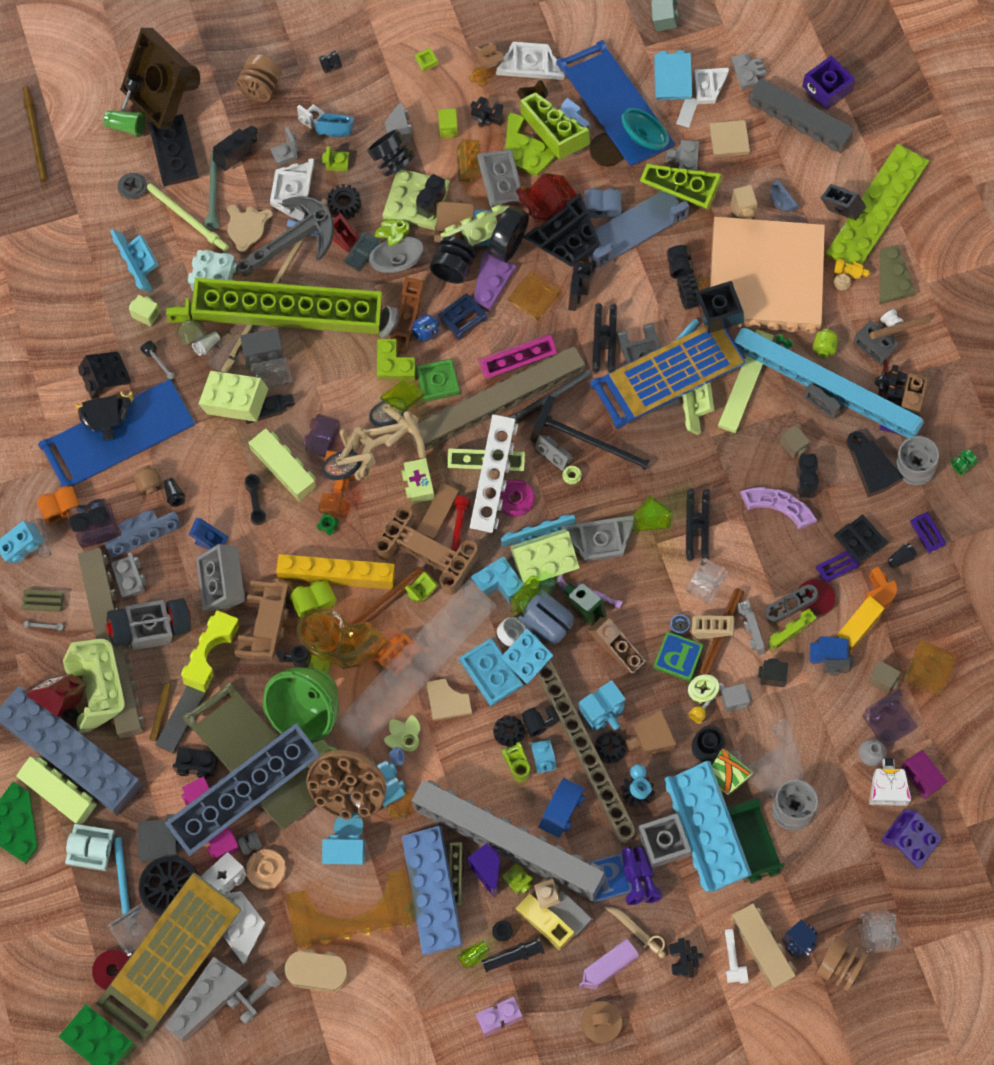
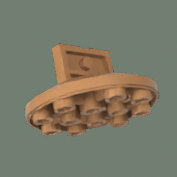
M335 750L320 755L311 764L306 779L308 791L315 804L328 813L341 817L344 820H349L353 811L360 816L356 818L368 817L375 813L383 804L387 792L385 777L375 764L373 758H367L361 754L346 750Z

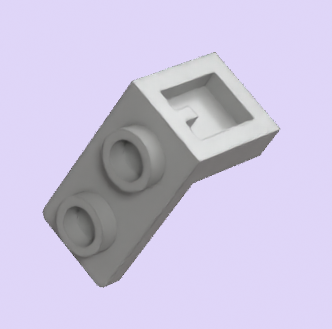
M288 127L284 128L287 142L271 148V153L278 167L298 159L297 151H299L296 143L297 138L293 131L290 132Z

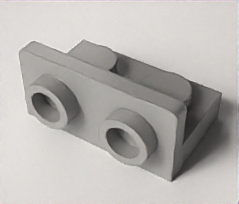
M132 552L128 553L129 557L111 563L123 600L146 592L144 585L147 583L144 574H140L138 568L141 567L139 559L134 557Z

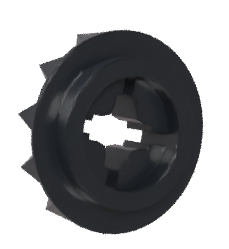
M504 715L495 723L493 734L499 744L511 747L515 746L517 742L522 741L525 735V727L522 721L514 715ZM504 726H507L508 728L514 726V735L510 733L504 735L506 731Z
M611 731L602 733L595 743V749L603 762L616 763L626 754L627 746L625 739L619 733L616 734ZM610 740H612L613 746L617 747L613 748L612 755H610L609 749L605 748Z

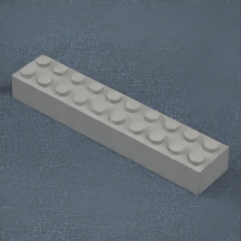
M422 780L411 800L414 811L482 846L486 843L490 847L495 846L501 856L518 863L550 880L553 878L556 884L594 902L604 882V872L600 866L594 863L589 865L583 862L584 859L577 854L570 855L565 852L566 850L556 844L552 846L547 843L545 838L539 835L536 837L530 835L529 830L522 826L517 828L511 825V821L504 817L499 819L493 816V812L483 807L481 810L475 806L473 801L466 798L462 800L457 797L455 792L449 789L446 791L440 789V786L434 781L429 780L427 782Z

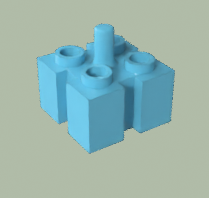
M611 680L600 687L595 693H591L579 701L578 713L591 731L595 729L601 730L607 725L606 721L609 722L614 730H617L621 725L616 719L623 714L626 699Z

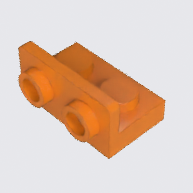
M396 633L389 640L390 644L386 648L382 647L375 654L377 657L373 660L391 678H394L421 651L405 633Z

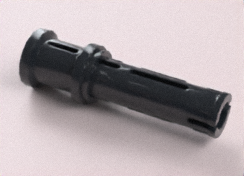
M537 936L535 940L519 943L518 947L483 959L482 963L485 971L488 972L522 958L523 960H529V957L539 953L545 954L540 938Z

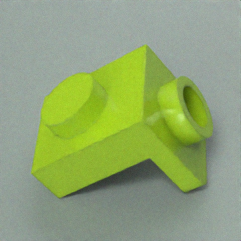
M423 572L412 585H407L405 589L408 592V597L414 602H425L440 585L428 572Z

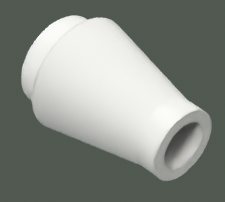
M213 331L195 340L192 343V347L199 356L202 354L206 355L220 341V336L217 332Z

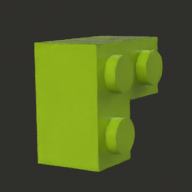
M377 339L378 380L416 381L415 358L397 357L398 344L396 339Z

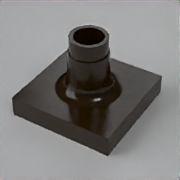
M141 28L120 90L127 95L128 89L125 85L127 76L139 79L141 81L140 86L136 91L131 92L129 99L159 129H171L183 93L196 90L199 87L200 72L196 66L191 65L154 28Z

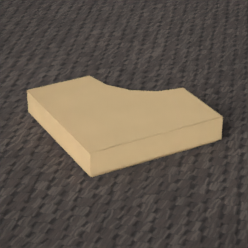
M446 679L426 682L433 721L472 715L469 694H460L454 691L448 685Z

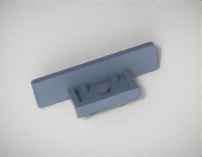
M150 509L117 524L122 535L105 542V546L111 558H115L177 530L182 525L175 511L157 519L153 509Z

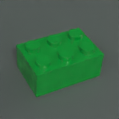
M87 1004L82 1007L58 1036L91 1065H122L137 1046Z

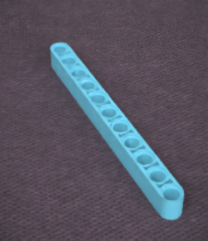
M741 328L733 341L740 353L807 387L810 383L814 386H819L826 395L835 398L840 404L906 438L917 436L924 424L923 419L912 412L749 329Z

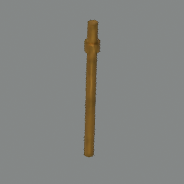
M25 86L22 88L24 95L23 104L27 111L40 182H46L47 176L33 109L35 107L34 99L31 98L30 88Z

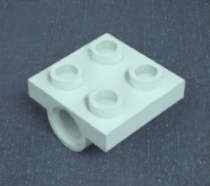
M74 824L73 832L70 833L67 840L65 864L106 871L115 831Z

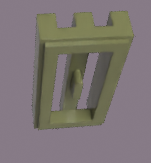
M24 590L22 610L61 612L64 594L62 591ZM29 596L59 597V598H58V599H57V598H37V597H29ZM28 602L58 603V605H29Z

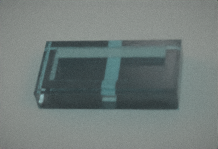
M363 232L344 259V263L360 272L369 259L372 250L379 245V240Z

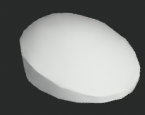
M510 617L499 624L497 635L502 643L511 647L526 629L531 633L533 631L520 622L517 617Z

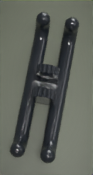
M597 303L595 305L592 365L594 373L600 371L601 349H608V373L615 371L616 304L610 305L609 326L602 325V304Z
M689 488L686 500V560L688 562L693 561L694 536H701V559L703 562H708L710 558V490H703L702 513H694L695 490Z

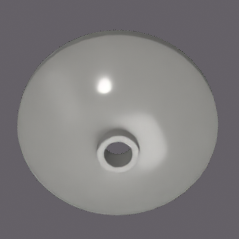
M403 237L402 241L393 246H389L388 240L372 250L369 261L375 270L383 273L403 272L416 265L422 258L424 253L423 245L418 239L412 237Z

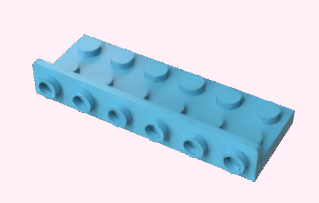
M705 761L674 777H666V790L671 795L673 809L679 816L693 856V865L698 870L700 884L705 892H716L751 876L750 868L711 762Z

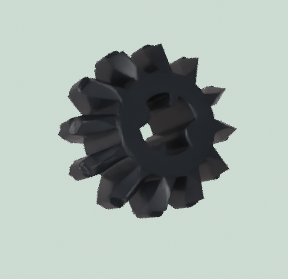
M631 775V781L624 779L625 785L621 786V790L624 793L621 797L623 799L628 798L626 801L627 805L634 802L633 806L637 808L638 803L645 807V801L648 803L652 802L650 796L655 795L654 790H651L645 799H638L630 791V785L635 779Z

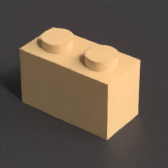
M751 185L733 189L730 207L734 218L755 219L757 201Z

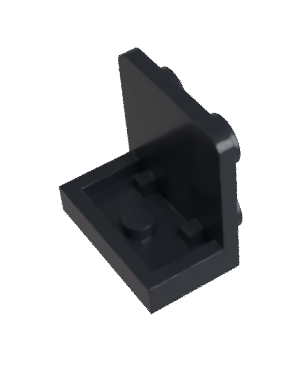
M118 352L85 355L78 367L79 374L83 378L85 388L89 392L91 399L98 398L104 387L128 385L131 382Z

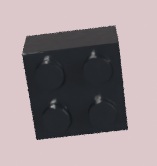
M732 281L696 291V304L708 334L744 323V311Z

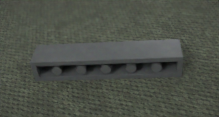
M763 78L759 79L750 92L748 103L752 107L766 112L770 117L779 119L787 126L790 125L801 134L812 137L813 140L828 146L832 151L842 153L852 138L853 127Z

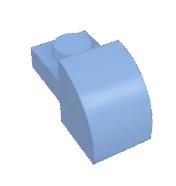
M567 98L561 105V110L565 113V116L575 119L578 125L581 127L585 126L590 132V123L581 117V108Z

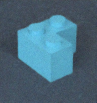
M504 556L471 576L472 586L482 599L498 589L508 604L525 595L524 584Z

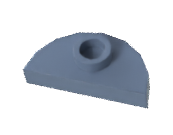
M776 180L770 190L772 204L777 209L785 212L798 210V204L781 182Z

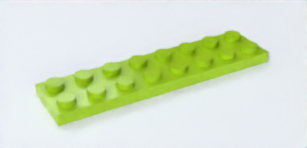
M897 144L861 198L866 208L856 221L848 218L826 251L825 257L835 262L838 258L845 260L844 262L853 264L856 261L863 265L927 167L929 160Z

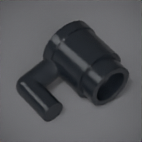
M302 645L295 646L291 651V655L284 654L281 650L277 652V658L280 662H292L295 667L307 668L311 661L309 650Z
M553 706L545 709L550 717L546 720H543L540 712L535 707L522 713L523 722L530 737L542 734L548 727L559 722V717Z

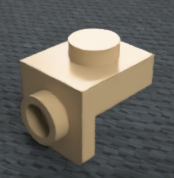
M553 878L543 880L539 884L534 885L541 909L561 903L558 894L559 887Z

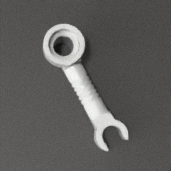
M733 929L725 930L730 965V970L726 971L727 982L749 983L747 967H738Z

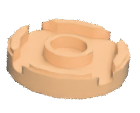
M262 849L252 854L247 861V878L258 889H274L282 883L286 876L285 860L274 850Z

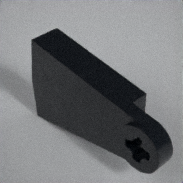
M859 431L849 434L846 444L868 498L883 493L902 481L903 476L873 440L869 441ZM854 438L856 440H861L859 445L857 443H852Z

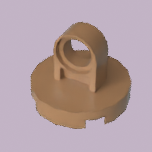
M607 1001L591 1003L582 1014L581 1027L583 1033L595 1043L605 1044L612 1042L622 1029L620 1011L615 1005Z

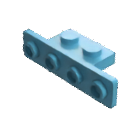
M112 229L110 231L113 236L112 240L119 247L121 257L128 264L127 268L134 276L136 286L141 290L151 292L153 289L146 275L159 266L144 236L138 235L128 244L122 232Z
M563 515L558 520L552 522L547 520L536 527L528 526L517 533L509 532L501 538L502 547L510 546L561 529V526L574 525L575 516Z

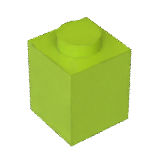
M456 108L438 110L440 138L458 137Z

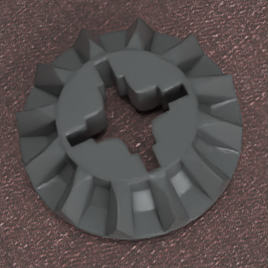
M128 173L120 178L118 191L122 197L124 196L128 200L130 198L136 200L137 197L143 196L144 191H147V183L142 175ZM134 182H135V186H136L137 188H133V189L130 191L129 186H132V185L134 184Z

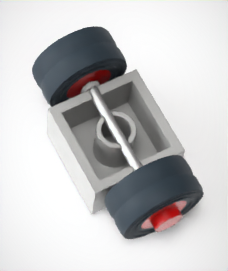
M184 598L169 600L166 607L164 600L125 606V609L107 612L106 632L113 646L130 643L131 651L168 645L173 635L190 632L191 612Z

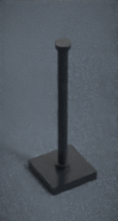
M548 395L530 437L531 441L536 443L544 426H550L639 465L643 470H646L649 459L639 458L551 419L552 417L549 415L555 397Z

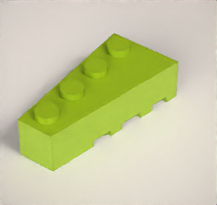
M533 93L520 100L521 115L525 117V120L559 160L590 144L588 128L578 125L575 119L565 116L562 110L552 107L550 102L537 93Z
M646 164L640 182L710 211L724 176L719 173Z

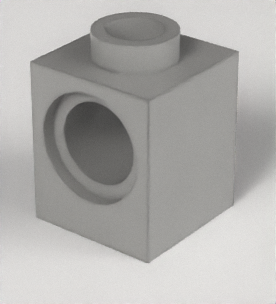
M745 683L723 688L720 692L725 713L748 708L752 700L751 692L749 689H746Z

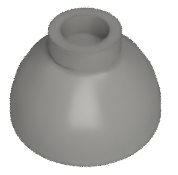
M868 739L859 747V757L868 766H879L882 764V759L886 758V747L877 739Z

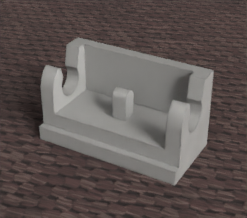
M562 890L559 893L561 903L548 907V909L571 928L575 935L581 934L594 919Z

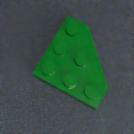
M13 781L0 798V847L24 864H27L38 849L31 793Z

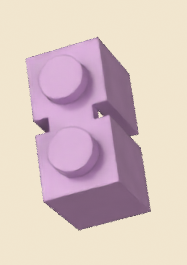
M512 997L497 1004L496 1010L492 1006L477 1013L476 1019L484 1037L502 1029L501 1021H504V1025L507 1027L522 1020V1014L515 998Z

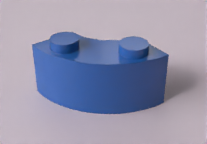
M563 778L552 796L538 828L558 838L564 832L568 833L572 825L570 819L576 807L580 808L585 799L582 796L585 788Z

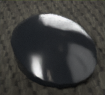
M715 725L702 727L697 731L692 740L691 748L693 755L698 760L704 762L716 759L726 743L723 731Z

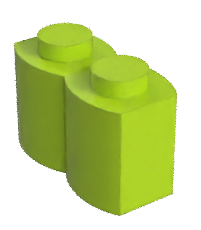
M321 580L313 582L309 587L300 586L295 588L290 597L299 618L328 610L334 607L337 601L328 581Z

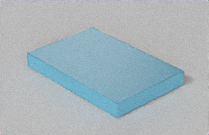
M492 638L459 657L460 663L490 707L524 687L518 675L501 658L503 654Z

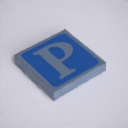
M622 853L586 862L589 865L594 863L600 866L604 872V882L594 899V903L626 895L632 891L631 883L625 879Z

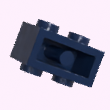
M801 919L786 932L782 941L787 945L785 947L786 950L793 957L796 955L799 959L802 955L807 957L815 950L814 948L817 946L815 943L818 940L816 935L818 933L810 924L807 926Z

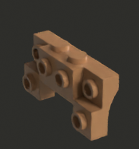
M251 580V589L249 595H247V601L260 604L253 633L254 637L239 635L235 656L251 660L259 658L274 661L279 639H283L284 636L283 620H287L288 609H286L285 605L289 585L281 582L269 583Z

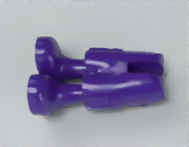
M642 846L634 847V849L631 847L622 848L625 879L627 882L632 883V891L625 899L627 905H637L644 900L646 903H654L661 900L662 892L653 883L654 872L648 861L646 851H644Z

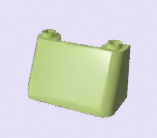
M105 639L72 642L63 659V664L67 674H73L77 677L82 676L83 682L87 684L85 692L89 707H85L84 713H81L76 720L78 732L85 733L96 729L120 714L125 706L111 643Z

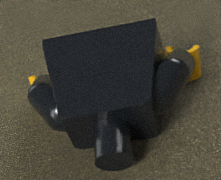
M122 391V399L118 395L90 401L83 400L84 402H82L81 406L75 403L78 409L79 420L95 433L102 432L104 441L115 440L113 429L121 428L122 423L126 420L130 403L134 400L132 391L127 396Z

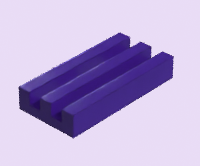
M928 512L910 520V524L928 554L946 546L945 540ZM923 518H925L926 522L928 523L929 527L931 528L932 532L939 542L938 544L936 543L933 536L931 535V532L922 520Z
M845 551L817 565L816 570L819 571L823 581L829 583L859 568L860 565ZM847 556L850 557V559H848V560H846V561H843V562H841V563H839V564H837V565H835V566H833V567H831V568H829V569H827V570H825V571L823 570V568H825V567H827V566H829V565H831V564H833V563H835V562H837V561H839V560H841V559H843V558H845V557H847ZM853 562L852 565H850V566H848V567H846V568H844V569H842V570H840V571H838V572H836V573H834V574H832V575H830V576L827 577L828 574H830V573H832V572H834V571H836V570H838V569H840V568H842V567H844V566H846V565H848V564H850V563Z

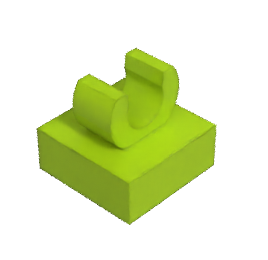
M431 48L414 55L416 62L423 72L439 65L438 59Z

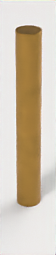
M164 683L150 734L149 740L157 742L171 689V684Z

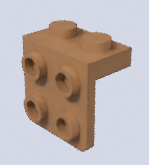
M439 201L437 204V224L434 242H440L443 238L440 233L445 232L446 227L454 224L459 226L461 225L460 221L467 218L474 219V205L472 203ZM462 231L450 235L465 241Z

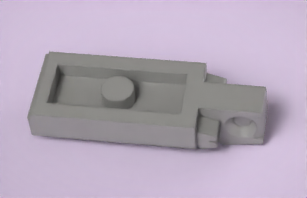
M749 600L738 603L739 615L746 620L743 621L746 633L750 632L752 639H749L752 651L756 650L757 655H762L765 653V646Z

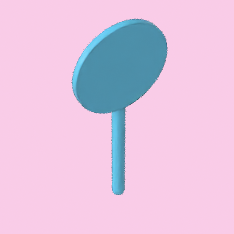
M354 811L349 820H344L341 817L336 819L334 832L336 835H340V839H348V835L362 834L364 828L362 818H356L360 816L354 813Z

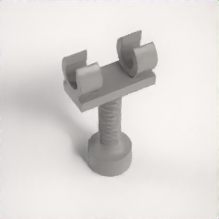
M272 971L265 976L266 981L258 990L256 989L250 997L244 998L238 991L226 1002L232 1009L241 1001L246 1005L249 1010L240 1017L244 1024H248L258 1015L252 1004L270 987L277 988L282 983Z

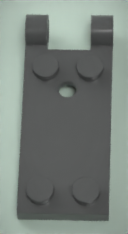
M653 323L643 325L646 339L632 343L629 341L626 330L616 332L617 341L621 347L626 365L661 348ZM677 398L649 413L680 405V400Z

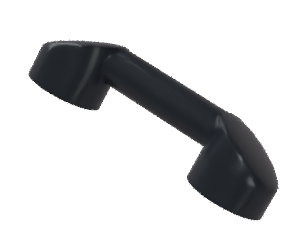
M249 474L245 478V488L250 492L253 509L251 522L254 525H262L266 521V513L260 509L257 493L260 488V478L255 474Z

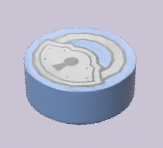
M678 614L671 619L670 628L673 633L683 635L689 630L690 621L685 615Z

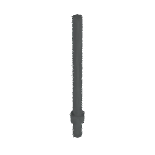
M589 369L518 413H512L508 418L515 419V423L518 424L519 420L542 407L548 395L555 398L591 377V371Z

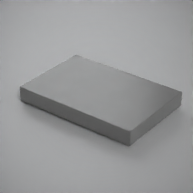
M512 150L479 153L477 158L490 207L499 204L504 206L523 203L525 199Z

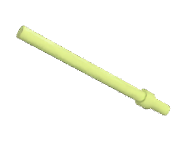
M148 184L146 188L148 191L207 237V241L212 245L218 246L224 252L229 249V246L220 239L219 235L209 231L153 184Z

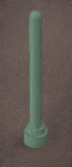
M213 151L210 158L209 214L205 218V227L210 230L219 228V218L216 215L218 165L213 161Z

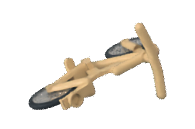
M387 399L378 403L370 411L369 419L372 424L379 427L368 430L356 427L351 437L346 429H341L340 436L345 448L343 451L337 452L326 459L322 466L323 475L331 480H342L353 474L356 480H360L362 477L367 478L370 475V468L376 463L371 451L380 444L392 446L407 432L415 437L419 458H426L424 440L417 424L419 422L418 418L408 411V406L403 400ZM386 434L374 440L370 438L371 436ZM361 444H363L365 448L362 454L358 455L356 452Z

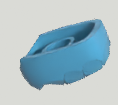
M324 113L315 122L316 133L318 135L325 134L330 137L349 136L354 127L353 117L340 114Z

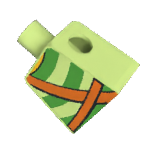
M726 749L720 751L712 765L720 790L727 795L733 793L754 774Z

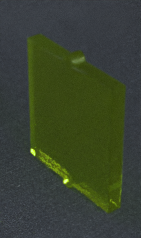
M402 380L383 394L380 399L390 404V407H395L404 412L426 394L417 388L416 385H411Z

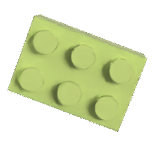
M210 371L199 405L209 415L257 422L269 388L261 378Z
M566 529L510 546L519 579L524 586L579 569L570 534Z

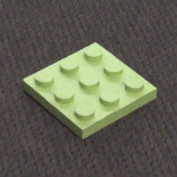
M403 169L396 172L383 212V218L396 221L405 220L410 225L436 230L437 209L434 215L428 219L417 214L416 198L420 191L425 189V183L430 176ZM445 179L446 194L442 201L446 199L450 180Z

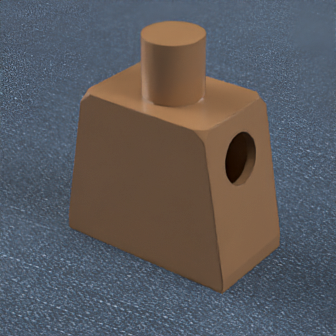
M661 710L633 727L635 736L625 740L629 751L640 747L643 756L672 751L676 747L674 738Z

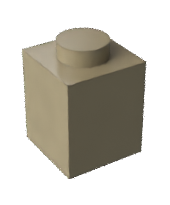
M795 425L781 435L779 443L795 459L809 451L810 440Z
M879 660L867 682L888 694L891 688L895 690L899 684L900 679H898L900 671Z

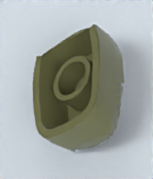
M194 320L184 321L177 329L182 345L189 344L206 335L201 324Z

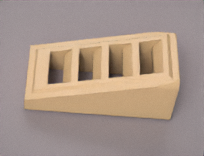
M693 616L692 634L696 639L734 635L735 617ZM724 623H727V630H724Z

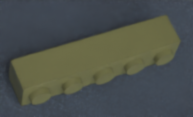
M462 842L450 843L449 869L456 908H463L465 845Z

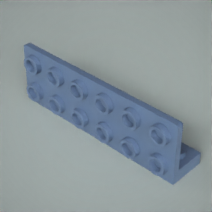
M662 191L596 228L595 232L600 246L589 253L587 257L596 266V269L688 217L689 204L686 200L679 203L676 197Z

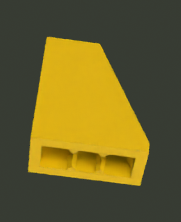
M869 596L835 638L848 639L850 653L877 624L885 608Z

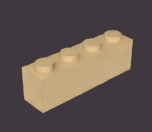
M752 903L732 914L730 919L770 989L773 991L793 980L796 970L791 961L787 962L785 959V951L780 943L777 944L773 936L775 934L771 926H766L763 921L764 915L761 909L755 907Z

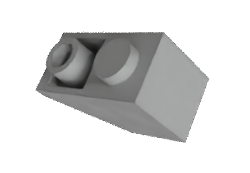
M402 103L396 106L385 121L386 134L394 129H398L405 139L402 144L411 142L410 135H413L411 124H407V120H409L408 110L403 108Z

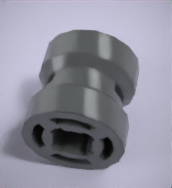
M256 830L250 831L246 836L237 837L244 856L249 855L253 850L263 848Z

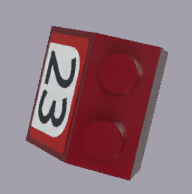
M67 674L46 680L27 692L26 696L58 717L80 703L87 684L80 680L79 677Z

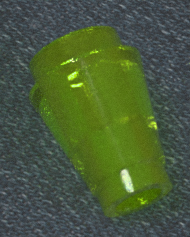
M481 941L461 950L458 959L464 968H473L489 952V948L484 941Z

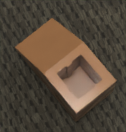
M908 374L900 407L919 416L928 377Z

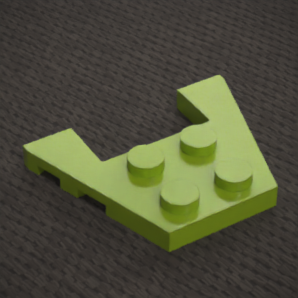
M509 112L505 150H512L517 170L538 177L553 162L556 155L546 143L520 134L519 132L525 117Z

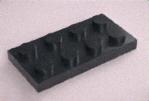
M183 114L175 116L171 129H159L152 121L148 122L163 186L199 179Z

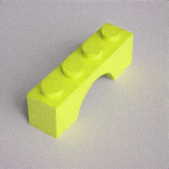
M218 610L214 616L209 618L206 632H202L197 649H193L190 655L191 660L188 666H184L181 673L185 685L204 693L214 677L213 669L206 661L209 652L219 644L231 643L240 627L238 618Z

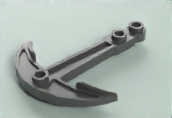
M296 196L283 200V205L296 208L303 213L307 212L309 215L269 244L263 245L248 255L247 259L241 260L237 265L239 272L242 275H251L253 269L266 265L275 255L317 229L319 233L317 234L316 259L321 260L330 248L335 232L333 217L326 206L315 198Z

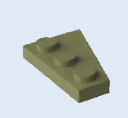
M895 245L880 249L879 305L915 296L916 292L899 246Z

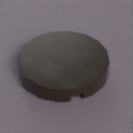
M606 132L600 133L591 141L590 155L597 164L606 167L614 166L624 158Z

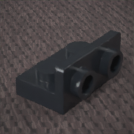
M584 273L572 274L568 310L575 311L576 304L580 305L581 295H588L590 275Z
M178 747L176 762L173 763L172 768L180 776L193 774L198 778L204 776L205 779H208V777L215 776L218 757L212 751Z

